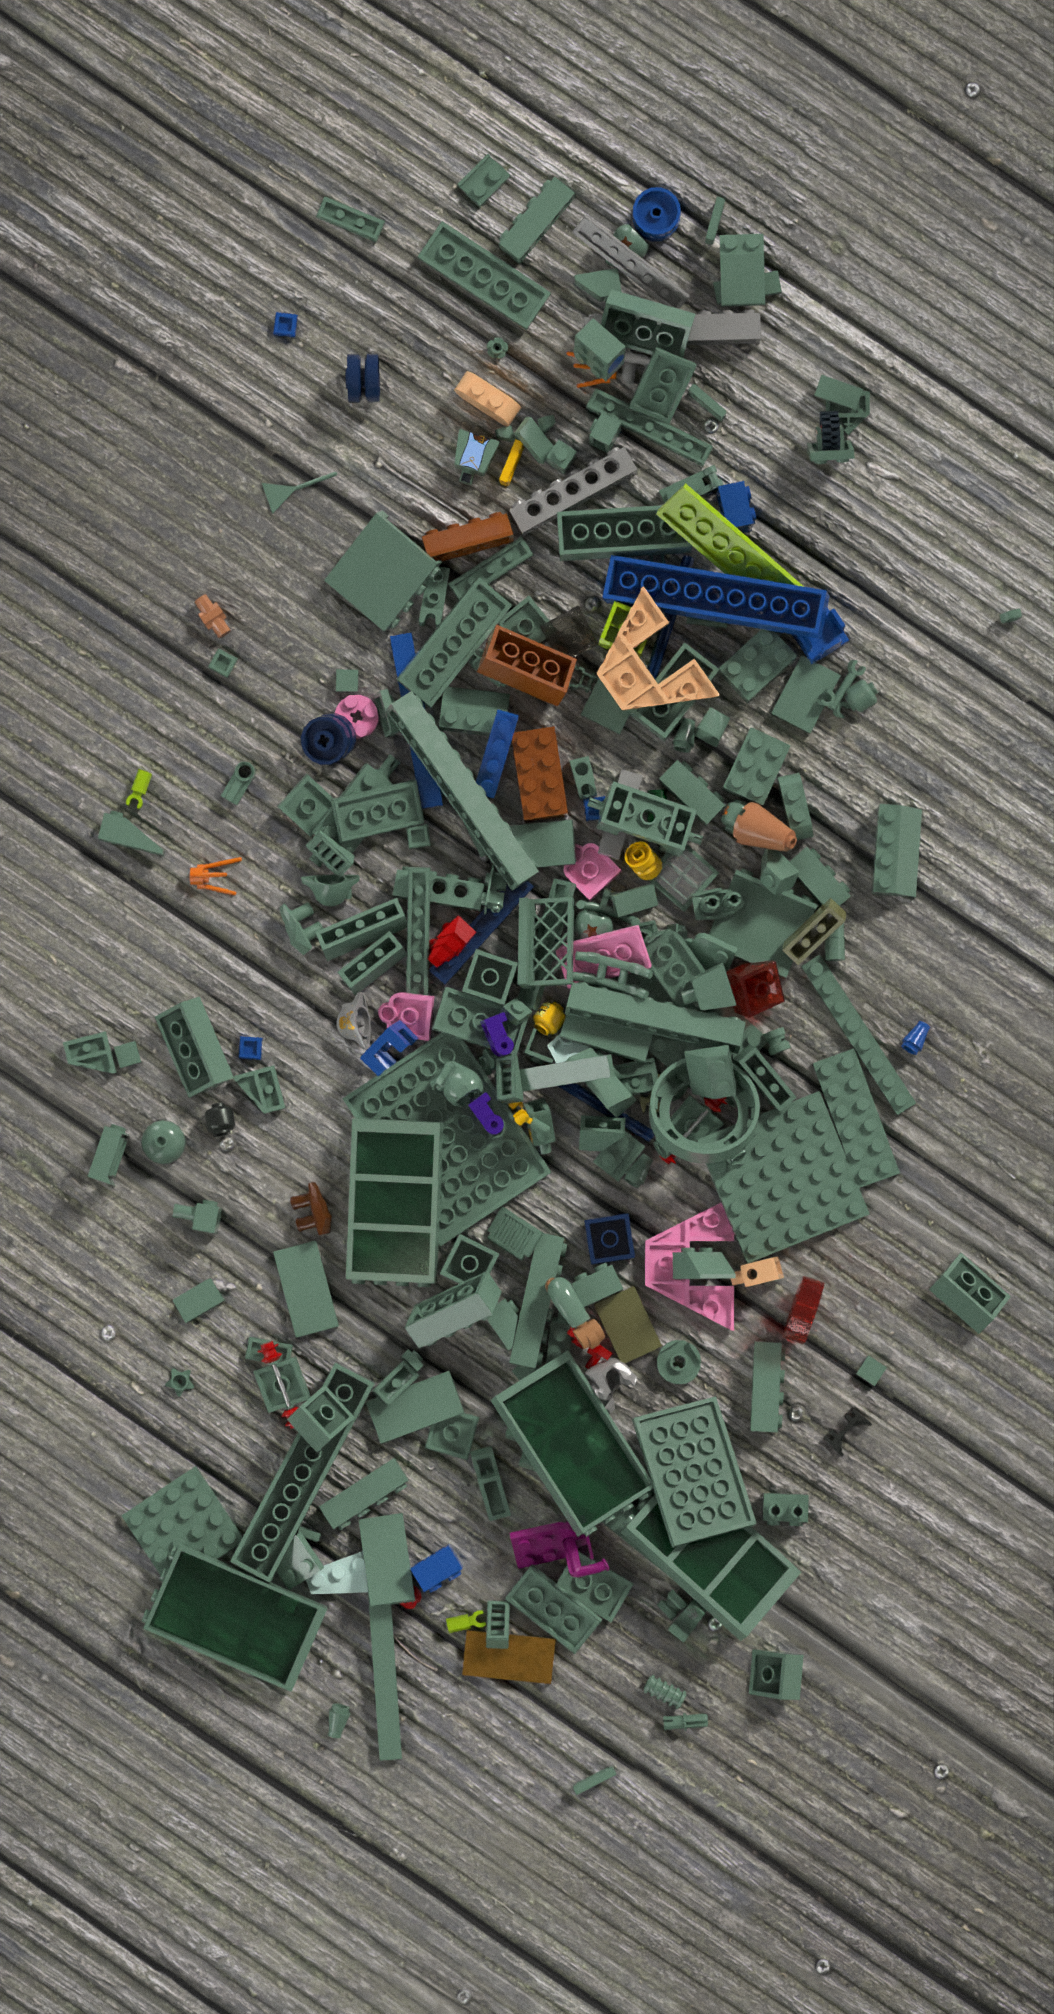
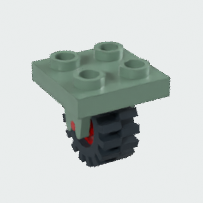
M838 411L820 412L819 427H816V442L807 443V453L810 461H814L815 464H825L827 460L845 463L849 462V459H855L851 440H844L843 425L839 423Z

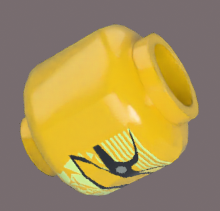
M556 1002L543 1003L533 1016L535 1029L543 1035L557 1033L566 1018L563 1012L564 1008Z

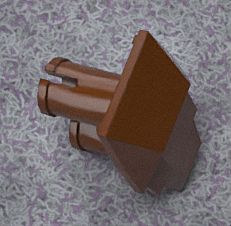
M315 1182L308 1183V1193L290 1198L291 1206L294 1210L311 1206L312 1215L296 1219L297 1229L299 1232L307 1229L316 1228L318 1235L331 1233L332 1215L328 1211L327 1204Z

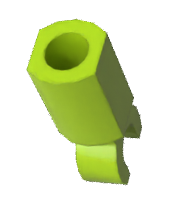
M138 769L131 788L133 793L126 799L127 806H130L133 799H137V809L140 810L142 808V795L146 794L152 777L151 773Z
M483 1610L475 1611L472 1616L464 1614L446 1618L449 1634L471 1629L472 1625L484 1627L486 1622L479 1623L476 1620L477 1615L484 1613Z

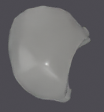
M609 1358L608 1361L605 1359L584 1373L585 1378L609 1414L615 1409L613 1394L620 1384L635 1386L637 1383V1377L631 1369L616 1358Z

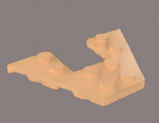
M644 586L641 588L635 603L631 607L614 643L597 672L600 680L622 711L719 697L720 694L695 659L658 684L639 658L634 648L669 624Z

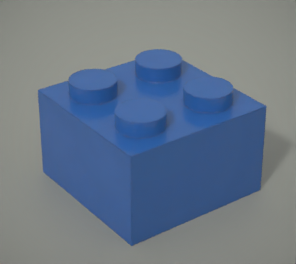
M744 481L718 486L716 495L720 513L742 533L751 532L755 524L756 514L754 507L750 508L749 505L751 503L750 499H752L749 486L745 487Z
M448 1544L413 1565L410 1570L424 1592L429 1590L432 1593L442 1587L441 1582L448 1578L449 1581H452L462 1574L460 1570L463 1569V1565L451 1545Z

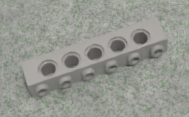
M613 448L607 452L608 456L601 460L599 457L588 463L589 466L583 470L580 468L575 469L569 473L570 477L563 481L558 479L550 484L549 489L545 491L540 489L532 493L529 500L525 502L520 500L511 506L512 509L509 510V514L521 536L523 537L556 519L557 512L570 511L637 474V468L626 448ZM608 464H613L617 470L610 474L604 468ZM592 474L598 480L594 484H588L585 478ZM574 485L578 488V492L570 495L566 492V488ZM550 496H556L559 499V503L550 505L547 503V499ZM536 506L540 509V513L537 516H531L527 512L528 509Z

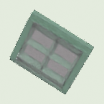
M686 844L685 850L680 857L666 853L661 858L662 870L660 874L648 881L654 884L659 891L685 912L693 903L691 894L704 891L717 877L719 872Z

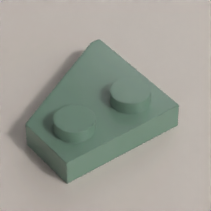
M106 1031L63 1042L68 1064L112 1074L117 1073Z
M299 1532L294 1536L277 1573L290 1590L321 1571L324 1566L303 1534Z

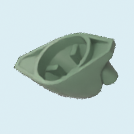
M335 874L301 877L302 883L313 891L316 900L322 905L329 907L337 906L345 899H351L352 886L359 882L360 879L359 875L345 874L341 877Z

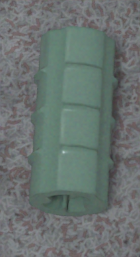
M844 923L825 940V961L845 960Z

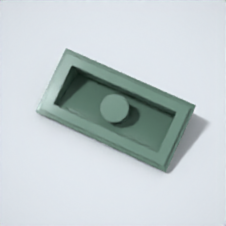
M403 1360L371 1392L388 1407L420 1375Z

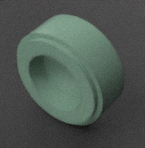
M1014 609L1000 614L1001 623H1010L1022 618L1021 609Z

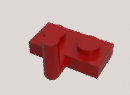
M570 1327L567 1334L574 1338L572 1343L583 1349L574 1336L573 1330L575 1328ZM601 1345L593 1349L589 1348L587 1353L592 1356L585 1367L590 1369L599 1362L601 1357L608 1361L612 1352Z

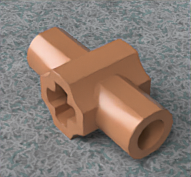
M206 594L194 602L201 612L198 615L208 630L213 629L219 639L231 631L224 621L227 617L217 602L213 604Z

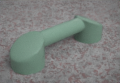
M554 415L545 416L537 420L538 427L544 434L556 423ZM505 426L495 430L496 437L500 440L514 442L515 439L519 440L515 433H513L512 426Z

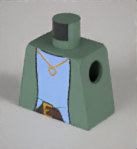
M459 429L454 462L455 468L462 470L459 482L472 485L475 474L484 477L499 449L500 442Z

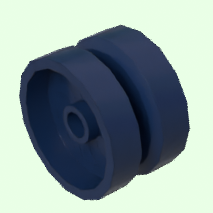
M347 354L345 380L349 403H360L362 400V389H365L368 403L380 402L378 354L366 355L365 368H362L359 354Z
M327 713L309 721L303 728L301 735V746L305 755L311 761L320 765H329L347 757L353 750L356 742L352 723L337 713Z

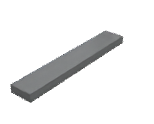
M587 214L573 229L572 233L662 304L680 309L689 298L686 292Z

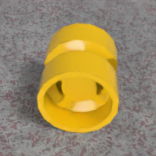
M635 842L626 849L625 861L640 879L652 880L660 874L662 861L646 842Z

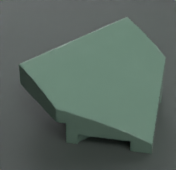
M862 391L856 410L825 400L826 411H838L839 423L843 425L844 432L847 435L870 414V391Z

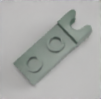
M438 567L441 570L434 579L429 578L426 582L427 588L423 594L419 625L421 627L425 625L428 618L435 619L436 628L442 622L450 568Z

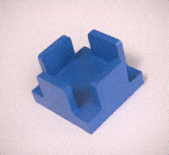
M828 607L821 639L792 634L811 664L849 642L848 637L844 633L846 627L834 608L829 610Z

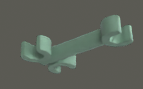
M857 660L849 661L847 666L849 672L836 693L834 694L833 691L824 689L823 692L828 696L827 701L823 699L817 700L820 705L827 706L833 710V714L837 718L845 717L840 712L842 706L845 709H850L847 702H841L847 689L851 686L856 676H860L866 671L865 666H860L857 671L855 670Z

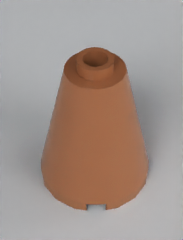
M750 802L743 807L746 811L742 816H737L733 828V837L737 839V843L784 852L794 848L797 838L791 828L758 803Z

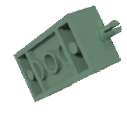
M614 781L610 785L606 798L603 801L590 797L587 806L599 810L600 817L597 829L614 835H618L621 831L659 844L660 851L678 857L684 852L687 841L700 845L703 836L691 832L697 810ZM650 812L653 814L654 820L646 822L642 814Z

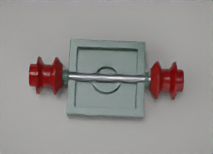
M689 1096L670 1118L671 1122L682 1136L697 1142V1139L717 1132L724 1124L711 1112L712 1110L714 1112H721L719 1106L722 1103L727 1105L725 1101L727 1097L717 1099L704 1097L706 1105L703 1106L692 1096ZM671 1154L666 1159L659 1156L663 1161H665L669 1165L671 1162L676 1164V1156L673 1154Z
M269 1341L260 1345L261 1349L257 1351L264 1355L261 1362L269 1363V1365L255 1369L253 1373L268 1413L286 1408L287 1410L283 1412L281 1417L288 1419L299 1408L294 1404L306 1401L311 1396L296 1356L278 1362L282 1353L277 1352L275 1348L279 1344ZM289 1421L285 1424V1426H290L291 1429H294Z

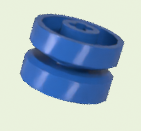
M661 187L649 188L636 198L632 212L633 226L636 232L644 239L652 242L664 241L677 231L680 223V203L677 197L669 190Z

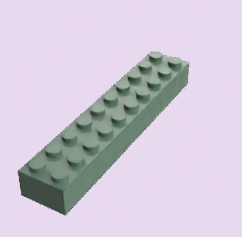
M338 1363L333 1365L323 1386L326 1385L355 1419L318 1452L298 1432L230 1561L269 1583L279 1568L294 1536L298 1532L375 1385L374 1382Z

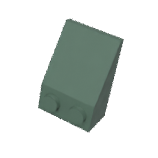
M763 234L720 235L721 307L765 305Z

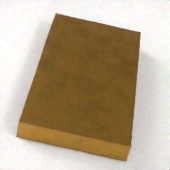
M467 1630L462 1675L551 1684L556 1639L509 1634V1647L507 1649L486 1647V1632Z

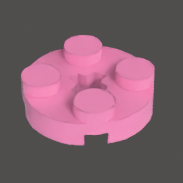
M363 695L347 696L338 704L335 713L344 716L352 723L356 739L371 735L377 728L379 722L377 707L372 700ZM357 711L361 712L362 721L352 722L353 717H351V714Z

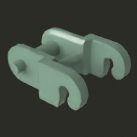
M575 665L574 669L581 671L582 676L579 684L569 683L568 687L576 690L581 688L586 693L588 691L592 692V683L598 677L595 676V673L589 674L585 672V668ZM585 676L590 677L587 685L583 686L582 683Z

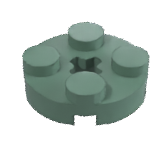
M673 1340L666 1343L660 1349L657 1356V1369L660 1375L666 1381L673 1384H686L692 1381L697 1376L701 1367V1357L697 1348L684 1340ZM675 1356L685 1359L683 1368L673 1366L672 1363L675 1362Z

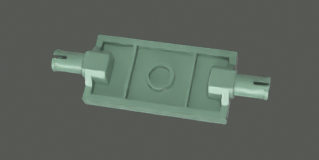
M389 754L378 770L365 763L340 797L393 785L388 777L400 762ZM332 807L312 832L316 835L321 830L351 854L364 839L360 838L340 843ZM323 841L320 842L321 844L318 848H320L324 844ZM328 847L324 851V853H327L330 850V848ZM313 854L309 860L318 867H321L322 862Z

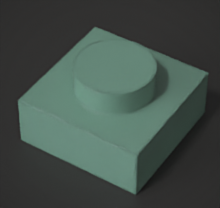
M516 997L504 1005L500 1012H504L506 1018L517 1026L530 1017L532 1010Z
M408 1349L400 1357L416 1372L424 1366L421 1363L422 1357L416 1351L411 1352Z

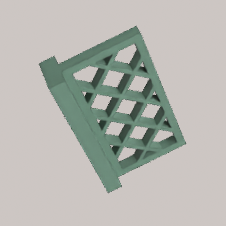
M519 898L518 985L523 989H533V987L573 985L574 898ZM561 903H568V911L561 917L555 909ZM536 905H546L549 908L541 918L536 915ZM553 912L559 920L550 928L544 921ZM564 923L568 927L567 933L560 938L554 931ZM543 924L549 931L539 939L536 937V929ZM553 934L559 941L550 950L544 942ZM563 944L567 947V954L560 960L554 953ZM542 945L548 953L539 961L535 957V951ZM553 956L559 963L549 971L543 964ZM561 966L567 969V979H557L554 976ZM542 967L548 974L543 980L535 981V973Z

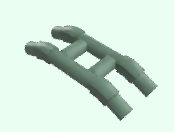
M576 951L575 960L599 964L597 975L587 972H573V981L597 984L624 991L643 999L648 998L649 992L635 984L627 983V978L630 972L650 979L653 976L652 970L634 962L622 961L600 955L599 953ZM607 966L620 969L618 981L605 978Z

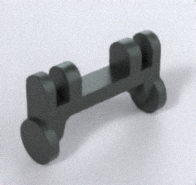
M851 1407L850 1411L856 1415L854 1418L848 1413L844 1415L849 1421L847 1426L839 1434H836L832 1429L829 1431L835 1439L831 1441L827 1436L824 1437L841 1457L844 1456L841 1452L843 1436L854 1426L872 1425L869 1420L863 1415L861 1416L853 1407Z

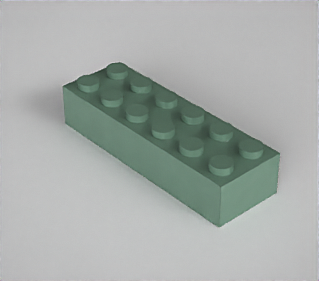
M662 505L557 512L560 561L610 558L611 555L636 557L684 554L692 552V545L656 515Z

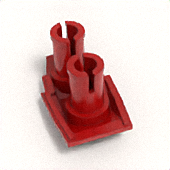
M459 915L452 922L443 924L442 932L437 936L438 939L429 940V950L431 953L428 960L436 968L446 961L449 962L453 957L458 956L476 933Z

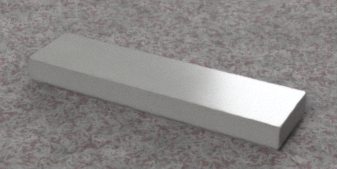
M621 770L618 783L639 790L643 775ZM604 831L598 854L619 859L626 833L620 831L618 835H614Z

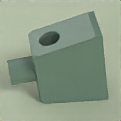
M723 963L691 978L693 988L681 992L685 1005L698 1001L700 1010L736 1005Z

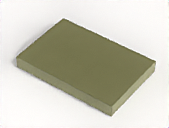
M635 1286L594 1304L616 1354L623 1363L630 1362L662 1347Z

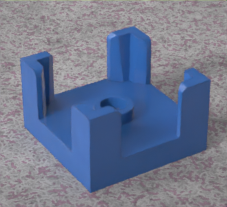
M399 1020L389 1026L365 1051L360 1059L379 1077L386 1069L396 1063V1060L387 1052L391 1046L402 1052L409 1045H413L419 1038Z

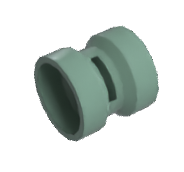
M784 1027L763 1034L764 1040L770 1045L768 1048L770 1055L791 1048L789 1041L785 1040L786 1032Z
M672 1589L668 1593L666 1601L661 1600L656 1604L671 1620L677 1616L676 1611L683 1610L687 1606V1603Z

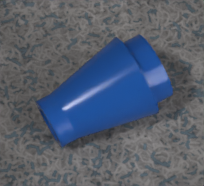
M919 1021L902 1039L903 1044L901 1047L910 1054L917 1055L918 1052L922 1051L930 1026L925 1022Z

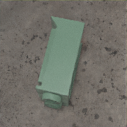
M111 1124L110 1127L104 1126L87 1177L115 1186L112 1177L115 1178L128 1141L125 1138L130 1136L125 1133V1128L115 1124Z

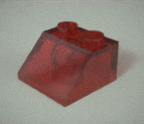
M776 961L742 964L726 972L736 1005L733 1006L735 1013L750 1018L785 1002Z

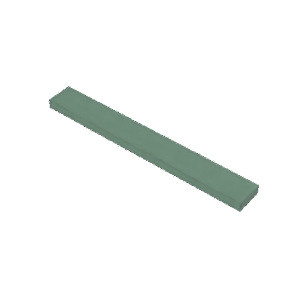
M368 1592L380 1761L402 1759L392 1606L386 1605L371 1608Z

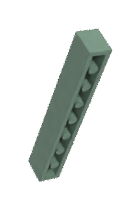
M573 982L565 1011L567 1015L706 1047L729 1045L730 1052L736 1054L740 1050L746 1023L737 1017L731 1016L727 1018L720 1016L716 1012L710 1011L705 1013L698 1011L694 1007L688 1006L683 1008L676 1006L672 1002H657L651 997L643 999L625 992H614L607 987H592L585 982Z

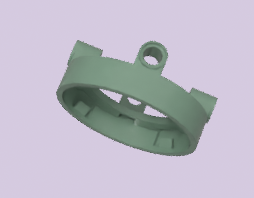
M686 1058L675 1062L664 1070L654 1084L649 1106V1120L653 1133L656 1136L654 1147L658 1154L664 1159L673 1154L683 1160L701 1164L717 1163L725 1160L731 1166L739 1163L745 1157V1148L754 1136L760 1112L759 1096L749 1076L732 1063L736 1082V1096L727 1097L726 1101L733 1108L737 1107V1123L731 1133L725 1138L712 1143H699L682 1136L673 1126L669 1114L671 1102L681 1098L687 1091L688 1086H690ZM661 1099L659 1107V1117H657L656 1110H658V1100ZM748 1109H751L750 1120H753L750 1127H746L748 1122Z

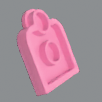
M589 843L583 847L575 844L576 864L564 865V874L591 901L622 870L608 856L598 854L599 847L596 844Z
M404 992L396 993L391 996L389 1002L380 1006L378 1010L379 1018L387 1024V1028L401 1020L419 1038L418 1040L429 1041L431 1040L434 996Z

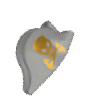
M359 992L352 1002L342 1004V1010L337 1018V1029L343 1037L356 1041L362 1049L367 1050L370 1047L371 1036L370 1016L365 995L363 992Z

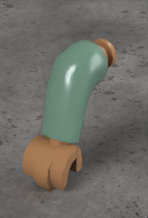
M563 1277L549 1278L545 1283V1289L572 1328L577 1327L573 1330V1333L583 1349H593L600 1345L599 1342L605 1338V1334L595 1319L589 1320L590 1317L581 1304L571 1283Z

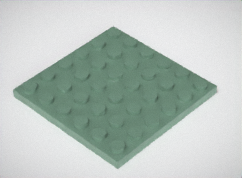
M820 1091L791 1102L781 1112L773 1109L760 1114L754 1136L745 1148L746 1155L736 1165L731 1166L727 1160L706 1164L746 1264L870 1214ZM748 1119L746 1127H750L753 1120ZM735 1125L696 1141L699 1143L719 1141L729 1135Z

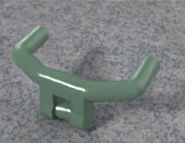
M605 887L601 903L579 900L576 903L579 909L609 915L633 926L640 925V919L630 914L616 917L614 907L607 906L608 900H612L611 895L617 894L611 888Z

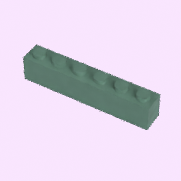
M544 1233L534 1249L509 1364L534 1370L536 1365L541 1366L543 1352H539L541 1343L546 1344L548 1331L544 1330L546 1321H551L553 1309L549 1308L551 1298L545 1289V1283L549 1278L561 1276L563 1266L559 1265L560 1256L565 1257L568 1245L563 1243V1237Z

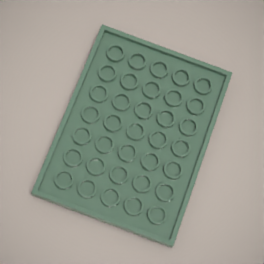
M440 1033L386 1069L379 1077H374L342 1098L355 1118L443 1122L439 1222L440 1246L552 1173L522 1127L515 1122V1118L508 1106L497 1101L496 1088L464 1040ZM450 1061L459 1063L479 1075L483 1085L482 1094L486 1092L491 1098L487 1102L488 1106L504 1122L503 1130L500 1133L490 1134L485 1130L468 1105L471 1102L462 1107L454 1106L445 1098L443 1091L439 1092L431 1087L430 1082L439 1075L445 1063ZM365 1132L393 1175L433 1177L434 1135ZM398 1182L425 1224L431 1226L432 1184Z

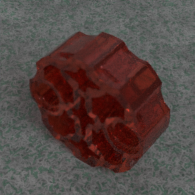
M806 1276L802 1277L785 1324L783 1338L801 1344L805 1343L821 1300L824 1282Z

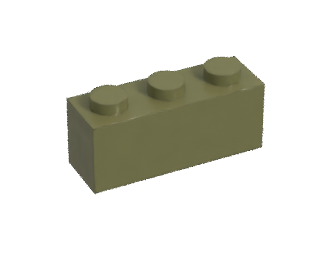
M830 898L784 941L782 951L799 965L845 922L846 912Z

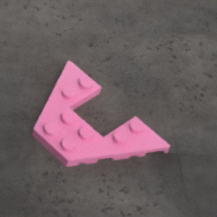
M719 1203L645 1241V1286L734 1331V1286H690V1279H673L672 1253L681 1252V1248H690V1241L734 1242V1232L722 1203Z

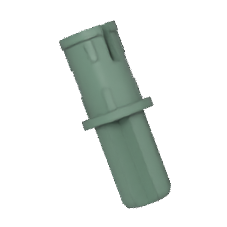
M683 1713V1715L663 1716L664 1731L672 1729H684L687 1731V1728L708 1726L707 1714L686 1715V1713Z

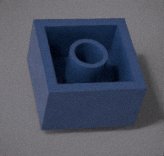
M629 1214L584 1220L591 1265L635 1258Z

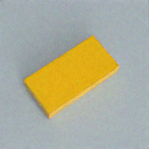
M517 439L514 441L499 478L500 484L507 487L512 480L524 450L523 443Z

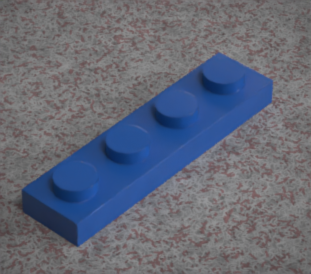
M498 709L476 779L478 786L480 785L485 790L486 796L490 798L495 797L519 716Z

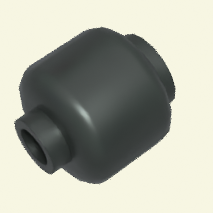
M225 1103L212 1104V1108L205 1112L208 1132L213 1133V1136L216 1137L231 1134V1131L235 1128L233 1109L225 1106Z

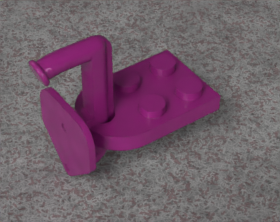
M584 1515L576 1516L581 1525L586 1523ZM568 1521L509 1533L518 1569L530 1567L531 1564L538 1565L566 1558L569 1574L572 1577H583L605 1570L609 1571L608 1563L604 1558L598 1563L581 1566L578 1554L579 1546L587 1545L590 1559H594L589 1535L586 1537L584 1533L577 1537Z

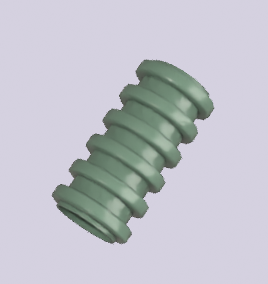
M653 1674L648 1678L643 1689L644 1693L649 1692L651 1697L656 1696L657 1700L662 1699L663 1703L668 1702V1705H674L675 1709L681 1707L686 1697V1691L683 1690L681 1692L680 1688L677 1687L675 1689L673 1688L674 1685H667V1681L662 1682L661 1678L656 1679Z

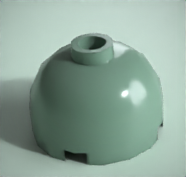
M160 1120L153 1122L146 1128L142 1135L141 1145L148 1159L158 1164H169L181 1157L185 1150L186 1139L178 1125L171 1121Z

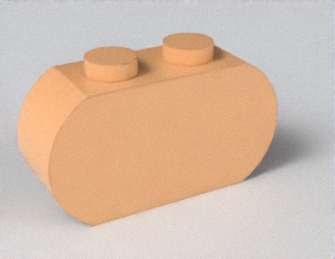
M466 371L454 389L456 394L463 400L504 426H509L521 409V406L511 397L469 371Z

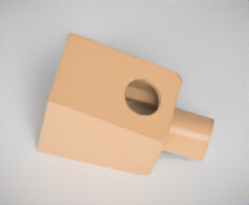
M779 1256L741 1265V1270L735 1271L736 1278H732L731 1282L733 1286L744 1283L745 1287L784 1278ZM751 1270L757 1271V1277L753 1278L751 1276Z

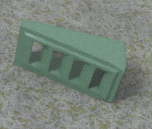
M321 830L306 844V847L338 877H341L353 865L354 855ZM321 841L324 842L320 848L316 847ZM329 847L330 850L327 853H324V851ZM336 853L337 856L332 859L331 857Z
M517 1055L496 1058L497 1101L503 1104L523 1102V1089ZM511 1064V1067L504 1068L503 1065ZM511 1073V1076L505 1077V1074Z
M487 1601V1648L507 1649L509 1647L510 1603L508 1601ZM492 1610H502L505 1613H492ZM491 1619H501L505 1621H491ZM491 1628H499L504 1630H491Z

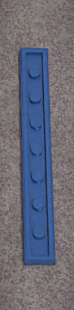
M412 633L390 636L397 678L415 656ZM398 682L400 695L403 697L410 691ZM410 746L422 809L443 806L439 786Z

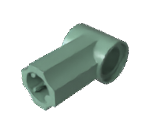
M249 762L239 763L221 797L238 806L251 781L256 777L255 767ZM244 766L251 768V775L247 778L240 776V770Z

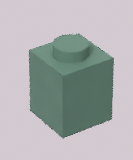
M558 440L546 457V463L565 474L577 457V451Z

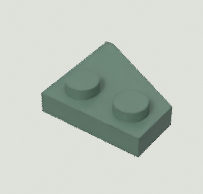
M274 1065L233 1076L235 1082L264 1114L286 1108Z

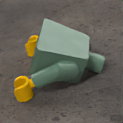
M541 1098L508 1104L512 1110L517 1106L521 1108L513 1115L514 1120L519 1126L527 1122L530 1139L533 1145L538 1147L539 1154L550 1153L552 1151L550 1143L555 1142L556 1139L551 1111L545 1099Z

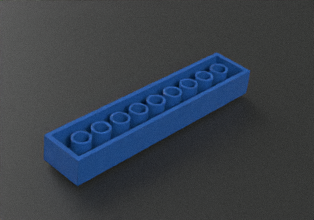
M611 555L602 598L608 604H614V601L632 607L641 588L644 586L662 613L821 639L830 596L827 590Z

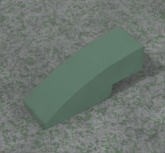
M492 1446L471 1451L472 1462L489 1521L511 1516Z

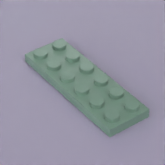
M443 221L418 255L419 260L525 330L530 327L551 296V292Z
M477 577L396 680L431 708L512 605L480 577Z
M855 1049L812 1063L858 1188L900 1174Z

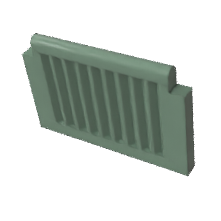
M503 1206L487 1230L490 1232L489 1240L521 1261L525 1256L530 1257L544 1234Z

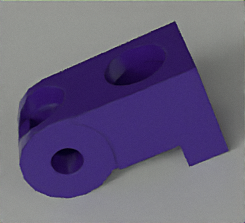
M504 1012L480 1022L492 1052L499 1057L508 1055L514 1047L512 1039L507 1036L502 1022L507 1021Z
M485 1092L468 1106L488 1133L498 1134L503 1130L504 1122L488 1106L487 1102L491 1098Z

